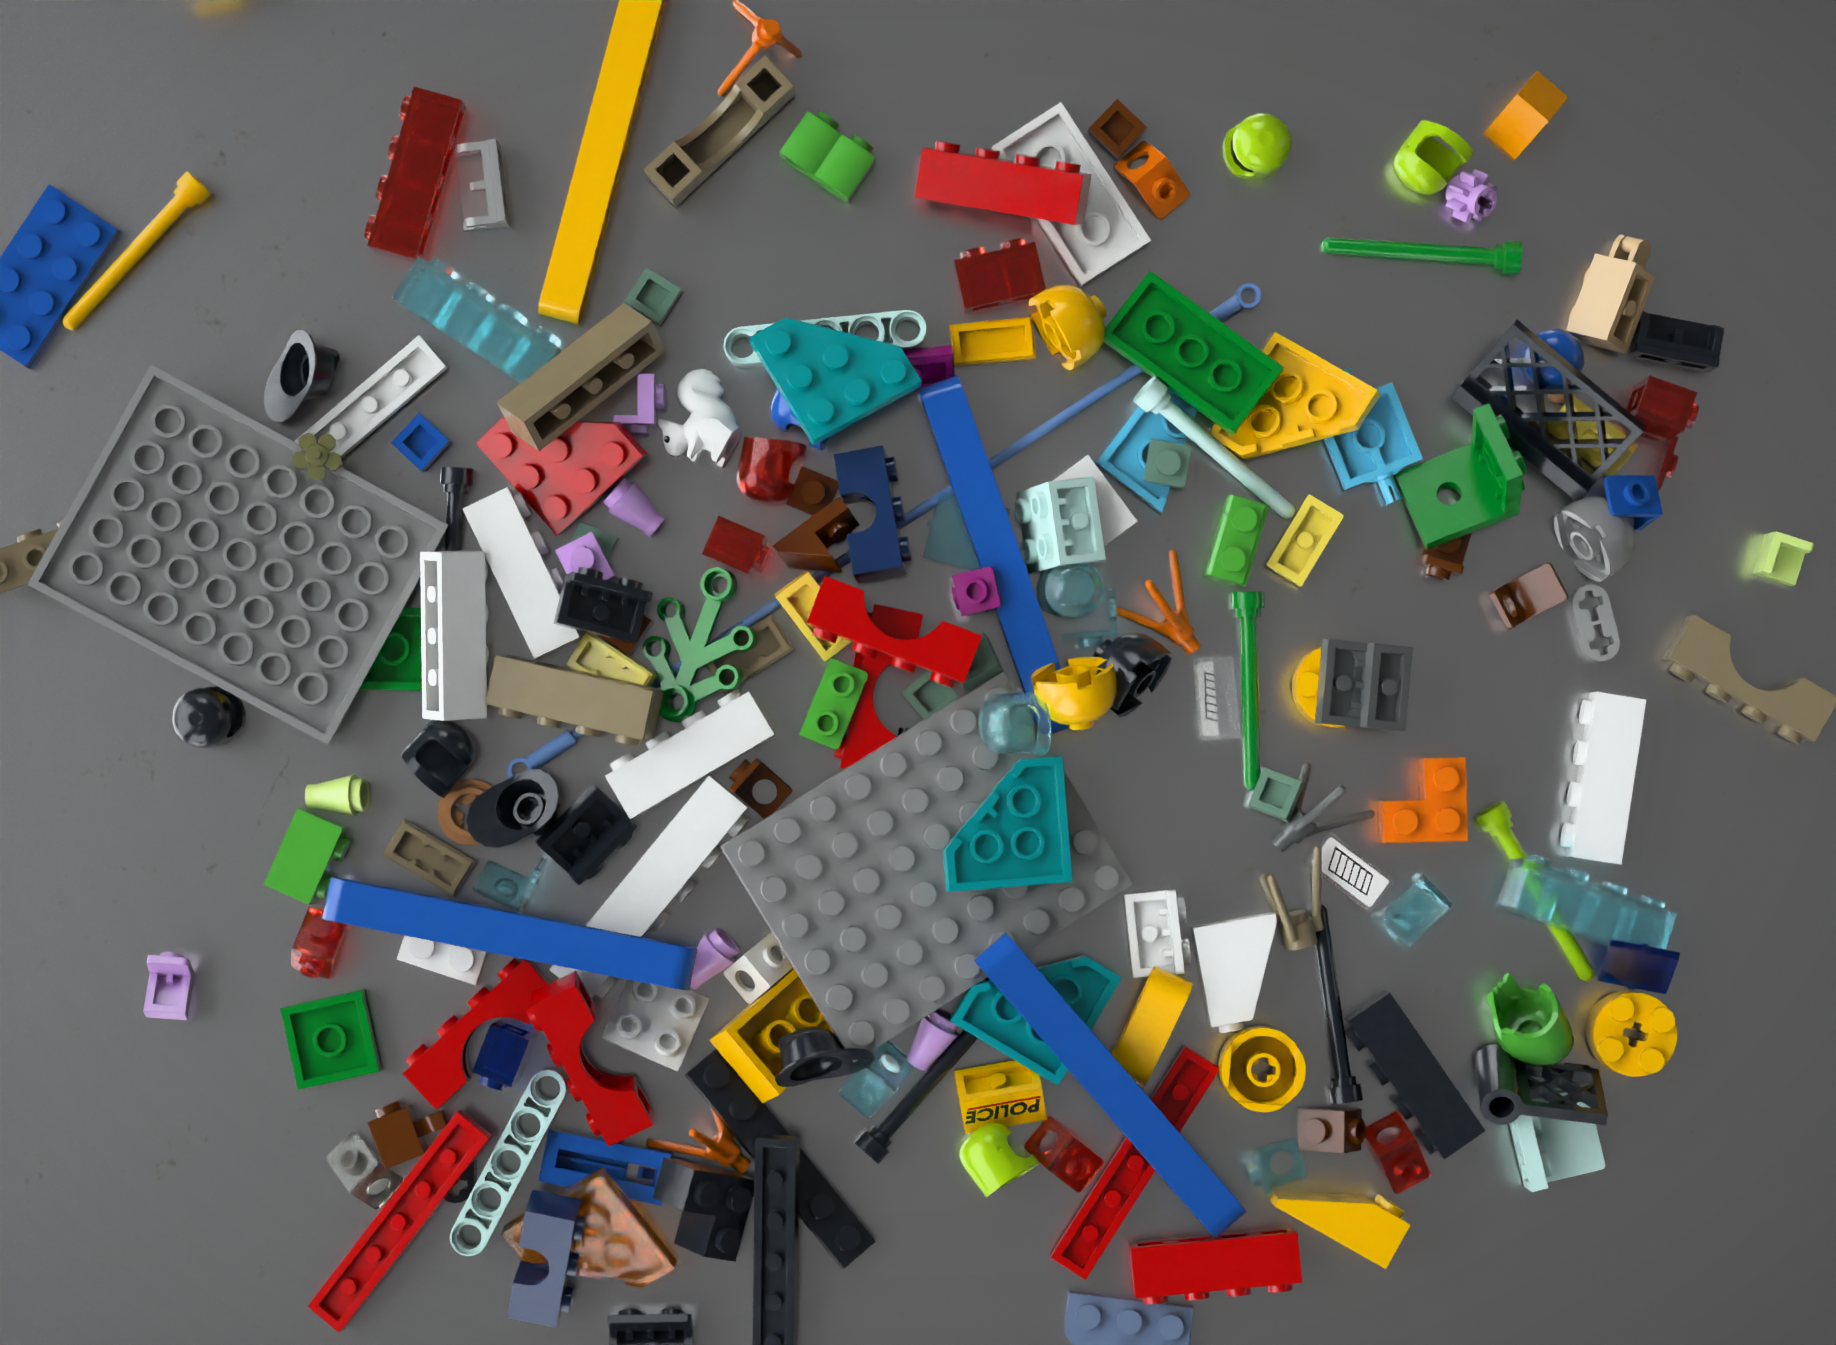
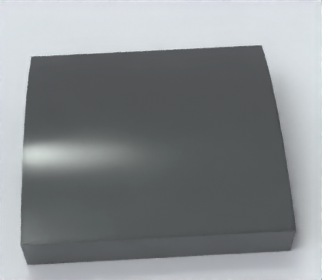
M1322 639L1315 723L1406 731L1413 647Z

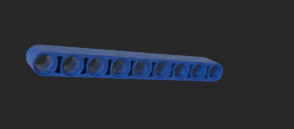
M957 375L918 389L980 569L993 567L995 570L1002 600V606L995 608V612L1033 720L1043 737L1069 729V725L1059 724L1047 718L1040 710L1034 694L1031 675L1037 669L1055 662V671L1061 669L960 379Z
M337 877L330 878L323 919L680 990H690L697 948Z
M1006 932L974 960L1215 1239L1247 1212Z

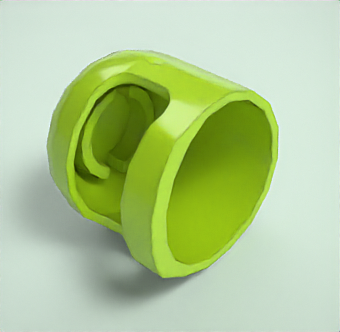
M1257 113L1246 117L1225 135L1223 158L1227 168L1233 175L1246 179H1262L1272 175L1287 161L1292 149V136L1288 126L1279 117L1270 113ZM1232 139L1233 150L1237 159L1245 168L1252 170L1253 173L1242 170L1235 163L1233 156L1231 154Z
M1421 120L1398 150L1393 166L1397 177L1408 188L1419 194L1433 195L1440 192L1447 185L1458 168L1467 163L1474 152L1463 138L1449 128L1431 121ZM1433 136L1440 137L1442 140L1448 143L1456 152H1453L1452 150L1441 144Z
M996 1122L983 1125L970 1134L962 1143L959 1152L962 1166L986 1198L1040 1164L1033 1153L1027 1158L1017 1156L1007 1141V1137L1013 1132L1007 1126Z

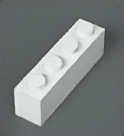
M506 487L463 508L534 659L540 660L581 640L582 635L579 630L553 624L564 580L557 567L550 570L543 556L549 553V549L541 532L537 530L532 533L527 523L526 517L532 514L522 493L514 495L513 491Z
M484 551L420 552L422 718L449 721L487 718L488 705L485 704L488 693L486 665L489 661V650L486 645V623L489 611L485 592L488 567L485 562Z
M739 689L729 693L717 701L721 707L720 709L708 716L701 710L682 721L681 723L685 729L670 737L668 732L665 731L645 743L649 750L634 758L630 752L609 764L613 771L605 775L630 819L636 818L776 735L751 692L742 695Z
M1592 692L1589 694V700L1583 699L1579 714V723L1585 724L1583 740L1576 741L1573 753V765H1578L1576 782H1570L1567 793V806L1572 807L1570 823H1564L1560 840L1561 847L1566 848V857L1622 865L1646 699L1602 692Z

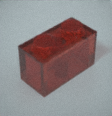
M1017 238L1001 243V250L985 253L984 247H978L960 252L961 259L954 260V270L964 314L1028 300L1046 289L1035 242L1026 244L1025 238Z
M1648 376L1634 384L1626 410L1646 426L1644 432L1668 440L1683 433L1685 427L1692 428L1699 411V405L1694 404L1698 392Z
M718 516L702 555L707 560L752 579L755 571L763 573L772 551L766 546L768 540L765 535Z

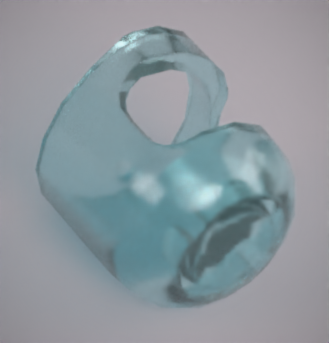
M1090 563L1065 565L1042 571L1038 578L1036 587L1037 600L1042 610L1054 617L1065 620L1080 619L1094 612L1101 603L1104 594L1103 578L1099 571Z
M1034 692L993 695L983 703L980 709V736L986 748L995 753L1047 755L1051 742V721L1046 703ZM1034 711L1038 719L1037 742L1034 735Z

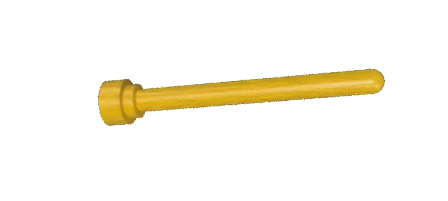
M186 171L176 182L178 187L173 191L176 196L68 311L62 320L64 327L69 330L77 328L188 206L191 209L197 203L201 206L212 194L210 190L190 172Z

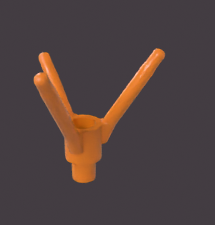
M734 0L733 6L754 24L755 29L752 33L753 45L718 89L720 96H724L760 50H768L776 44L782 46L796 57L802 55V51L783 36L780 25L776 20L759 17L739 0Z
M1171 550L1169 557L1176 610L1173 612L1153 581L1147 580L1145 586L1166 618L1158 622L1122 607H1116L1115 614L1153 629L1165 637L1169 636L1175 645L1180 644L1185 652L1190 655L1197 651L1201 644L1193 635L1195 629L1188 621L1189 616L1185 606L1177 551Z
M712 1109L711 1111L719 1130L713 1139L696 1129L689 1131V1135L705 1145L706 1148L654 1139L646 1141L647 1147L718 1161L725 1168L731 1166L741 1174L747 1170L751 1163L748 1158L740 1153L741 1147L733 1142L732 1134Z

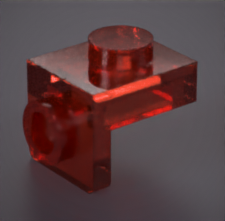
M309 907L292 947L291 967L297 969L299 973L306 977L331 979L334 971V960L347 931L348 924L323 919L324 911Z

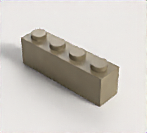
M623 303L496 403L511 431L540 451L666 352L652 321Z
M505 654L495 655L485 704L498 707L497 714L522 719L523 713L537 716L536 723L561 728L562 722L577 725L575 732L600 737L601 731L616 734V742L639 746L640 740H649L655 737L664 690Z

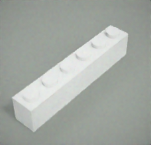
M708 776L586 926L643 937L649 930L655 935L670 917L665 909L675 898L682 902L697 884L691 879L701 866L708 870L722 854L723 851L718 847L720 842L727 834L733 838L736 837L749 821V818L744 815L749 806L715 778ZM553 965L550 968V971L559 978L577 971L591 998L597 995L600 999H603L617 982V979L613 976Z

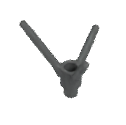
M1304 763L1299 778L1304 786L1289 823L1285 822L1281 825L1282 831L1272 842L1280 851L1284 852L1294 842L1299 844L1305 837L1373 818L1375 813L1373 810H1368L1317 824L1314 823L1313 820L1346 792V788L1343 785L1339 786L1306 814L1302 811L1301 806L1309 780L1311 764Z

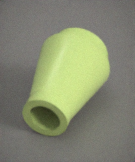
M355 774L319 784H308L305 789V803L308 809H320L357 816L359 812L368 810L370 803L369 784L365 778H358Z

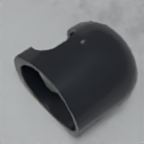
M218 686L198 688L186 692L178 699L172 713V724L175 733L183 742L200 748H212L227 744L237 736L246 723V712L240 698ZM221 694L231 701L236 712V724L230 734L228 732L231 728L232 713L228 702Z
M433 720L423 727L400 755L411 772L424 785L438 796L445 798L455 782L474 761L476 747L469 734L456 723L450 720Z

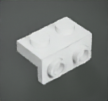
M1174 889L1124 894L1132 977L1149 976L1154 966H1158L1173 974H1185L1184 964H1191L1189 940L1181 939L1179 923L1187 921L1184 897L1177 898L1176 890Z

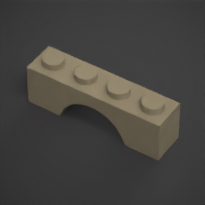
M764 56L734 84L727 97L702 123L684 137L673 141L644 168L647 178L676 207L795 96L794 85Z
M1697 615L1686 617L1662 659L1672 665L1669 669L1671 673L1687 682H1692L1693 678L1701 681L1708 686L1705 690L1706 693L1724 703H1728L1729 699L1744 706L1741 712L1758 723L1764 724L1765 720H1768L1779 726L1780 729L1777 733L1792 743L1800 745L1802 740L1805 742H1816L1836 707V696L1804 677L1795 678L1784 687L1774 691L1761 690L1751 686L1741 678L1732 663L1730 655L1731 635Z

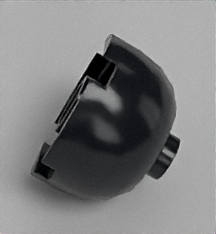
M1139 633L1121 635L1113 641L1107 639L1102 642L1096 649L1093 657L1109 659L1097 668L1105 669L1112 663L1114 664L1117 695L1110 710L1119 717L1127 716L1142 704L1137 697L1147 688L1152 693L1165 676L1171 664L1172 658L1168 655L1171 652L1151 637Z

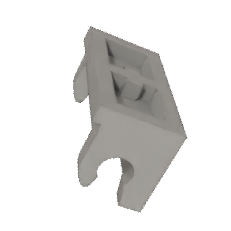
M488 139L486 141L456 145L454 151L464 232L510 227L499 142L497 139Z

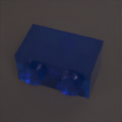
M502 1020L492 1023L472 1073L480 1075L479 1083L499 1091H502L503 1087L507 1088L508 1086L511 1088L520 1081L538 1035Z

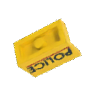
M1012 1060L954 1071L965 1134L973 1133L988 1123L996 1122L1008 1127L1047 1120L1040 1075L1021 1063Z

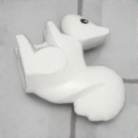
M706 369L693 370L681 379L677 387V398L680 405L691 413L684 425L665 419H658L657 424L662 429L664 446L669 455L673 457L680 456L688 448L687 457L691 461L696 462L703 450L711 452L712 460L718 466L724 468L740 441L741 428L737 425L732 409L720 399L724 394V389L720 385L721 380L712 371Z

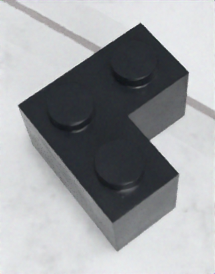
M664 1157L653 1198L682 1210L674 1244L703 1257L736 1262L754 1196V1179L725 1167Z

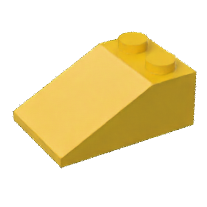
M793 968L736 1015L709 1041L763 1104L780 1095L788 1088L778 1086L775 1081L777 1074L783 1069L778 1047L779 1039L784 1035L809 1027H819L830 1032L832 1030Z
M1271 1190L1267 1197L1275 1207L1385 1269L1388 1267L1411 1225L1402 1217L1405 1210L1380 1194H1377L1375 1199L1372 1200L1360 1194Z

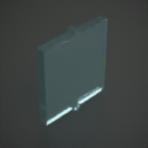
M940 491L933 519L927 522L930 531L923 557L971 570L980 569L967 532L968 527L960 512L955 494ZM1005 508L1009 517L1010 509Z

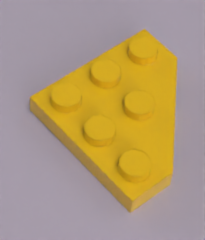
M1274 332L1262 352L1283 366V372L1234 436L1216 423L1209 434L1229 451L1246 460L1358 430L1381 394L1372 386Z

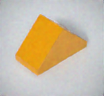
M1537 71L1483 135L1511 159L1515 160L1569 97Z

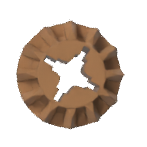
M476 779L461 780L454 784L445 798H440L437 808L438 822L443 832L451 840L462 845L480 844L469 833L467 824L464 829L462 828L465 814L455 804L471 805L473 800L480 794L491 788L488 783Z

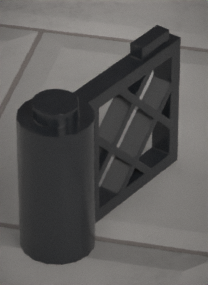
M1499 1044L1483 1047L1476 1054L1474 1068L1480 1109L1484 1118L1490 1123L1505 1125L1514 1122L1520 1115L1606 1125L1608 1111L1599 1069H1592L1588 1065L1572 1063L1547 1066L1530 1065L1512 1057ZM1531 1076L1541 1077V1078H1543L1545 1081L1539 1082L1538 1080L1534 1079V1078L1531 1077ZM1572 1081L1589 1083V1085L1581 1087ZM1559 1088L1566 1092L1567 1095L1562 1096L1554 1091V1089ZM1541 1097L1549 1103L1532 1101V1099ZM1582 1102L1591 1108L1581 1107L1576 1103Z

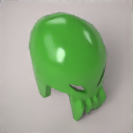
M1506 973L1503 977V983L1499 981L1497 986L1493 987L1492 992L1486 997V1002L1492 1009L1495 1035L1498 1043L1504 1051L1526 1064L1547 1066L1560 1063L1568 1056L1574 1044L1571 1024L1561 1003L1547 984L1542 983L1539 986V990L1520 988L1513 975Z

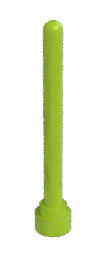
M1505 801L1492 805L1476 816L1478 823L1484 832L1489 831L1492 837L1496 836L1579 978L1584 982L1591 981L1595 976L1593 967L1510 828L1513 826L1510 819L1513 815Z

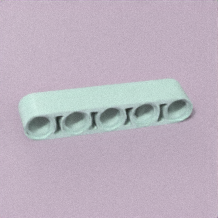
M913 310L801 320L802 322L853 335L861 326L871 325L879 333L876 341L900 346L902 350L920 348L926 339L927 326L925 320L919 313ZM904 321L916 323L920 329L918 337L912 341L900 339L896 334V329L900 323ZM774 323L741 326L732 329L724 339V351L728 360L738 368L764 367L755 351L748 357L738 358L732 353V345L739 338L745 337L750 339V336Z
M555 1067L542 1069L533 1076L451 1230L450 1243L453 1249L460 1255L474 1256L480 1253L493 1237L568 1095L569 1088L566 1081L568 1077L561 1069ZM551 1076L559 1082L560 1092L557 1097L547 1098L541 1094L539 1082L542 1077ZM531 1113L538 1117L541 1127L537 1134L529 1135L521 1130L519 1120L522 1114ZM511 1150L519 1155L521 1160L519 1170L510 1172L501 1166L500 1155L503 1151ZM488 1187L496 1189L501 1196L500 1206L493 1209L484 1206L480 1199L482 1189ZM464 1225H474L480 1230V1244L471 1246L462 1240L461 1229Z

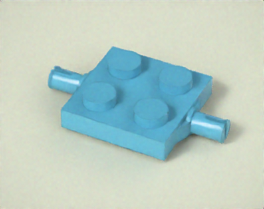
M1347 368L1344 370L1345 372L1353 376L1351 368ZM1392 382L1376 388L1381 395L1358 430L1324 439L1344 491L1363 483L1378 482L1386 505L1403 499L1393 476L1403 467L1423 459Z

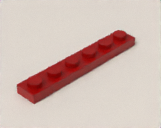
M1184 1045L1151 1096V1101L1179 1133L1218 1074L1219 1067ZM1125 1137L1050 1254V1258L1084 1280L1089 1276L1155 1172V1169L1127 1137Z
M462 1110L457 1111L307 1307L337 1332L343 1331L493 1135Z

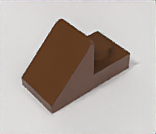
M839 496L772 546L788 568L839 573L842 572V569L827 548L834 543L845 540L847 534H851L852 530L859 526V523Z

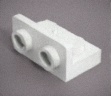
M404 936L397 960L477 985L488 952Z

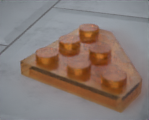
M604 1168L557 1194L582 1199L579 1216L586 1217V1224L582 1241H575L573 1252L580 1253L576 1275L599 1280L601 1275L623 1279L625 1280V1285L642 1288L675 1269L677 1259ZM524 1214L504 1225L501 1235L522 1261L531 1263L547 1262V1259L538 1251L519 1247Z

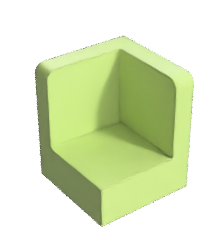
M1777 531L1764 535L1752 574L1789 586H1795L1804 556L1813 551L1815 544Z

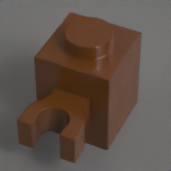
M399 1101L376 1109L377 1118L372 1119L367 1124L386 1170L423 1155L429 1148L425 1135L443 1129L449 1120L444 1109L418 1119L412 1104L401 1108Z

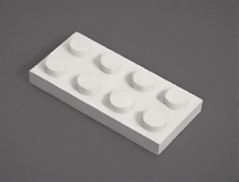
M1061 102L991 147L993 150L1000 151L999 159L1015 161L1016 154L1029 155L1041 158L1040 166L1055 168L1056 161L1081 164L1080 172L1092 174L1084 224L1072 225L1037 219L1080 287L1151 242V239Z

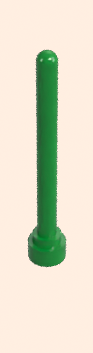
M1328 237L1323 240L1321 245L1322 250L1328 254L1493 264L1494 269H1502L1503 274L1519 275L1522 263V241L1505 240L1504 244H1496L1495 248Z
M1231 592L1232 609H1236V617H1240L1244 785L1248 790L1254 791L1261 774L1257 616H1261V608H1265V592Z

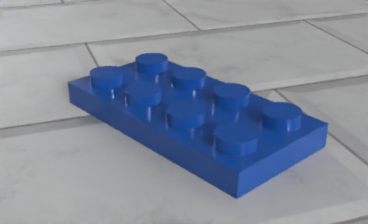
M50 184L0 256V350L29 369L121 233L117 228Z

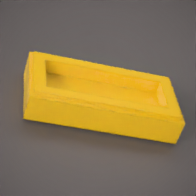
M1032 317L950 325L954 367L1036 359Z

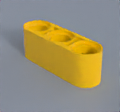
M1154 966L1112 1052L1113 1057L1139 1087L1142 1088L1146 1086L1193 986V982L1158 966Z

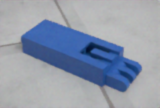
M551 1127L548 1130L538 1181L661 1206L663 1202L654 1199L653 1195L663 1158H672L673 1152L622 1141L608 1147L602 1137ZM632 1163L656 1168L651 1169L641 1166L638 1168L637 1178L653 1180L652 1186L625 1181L628 1164Z

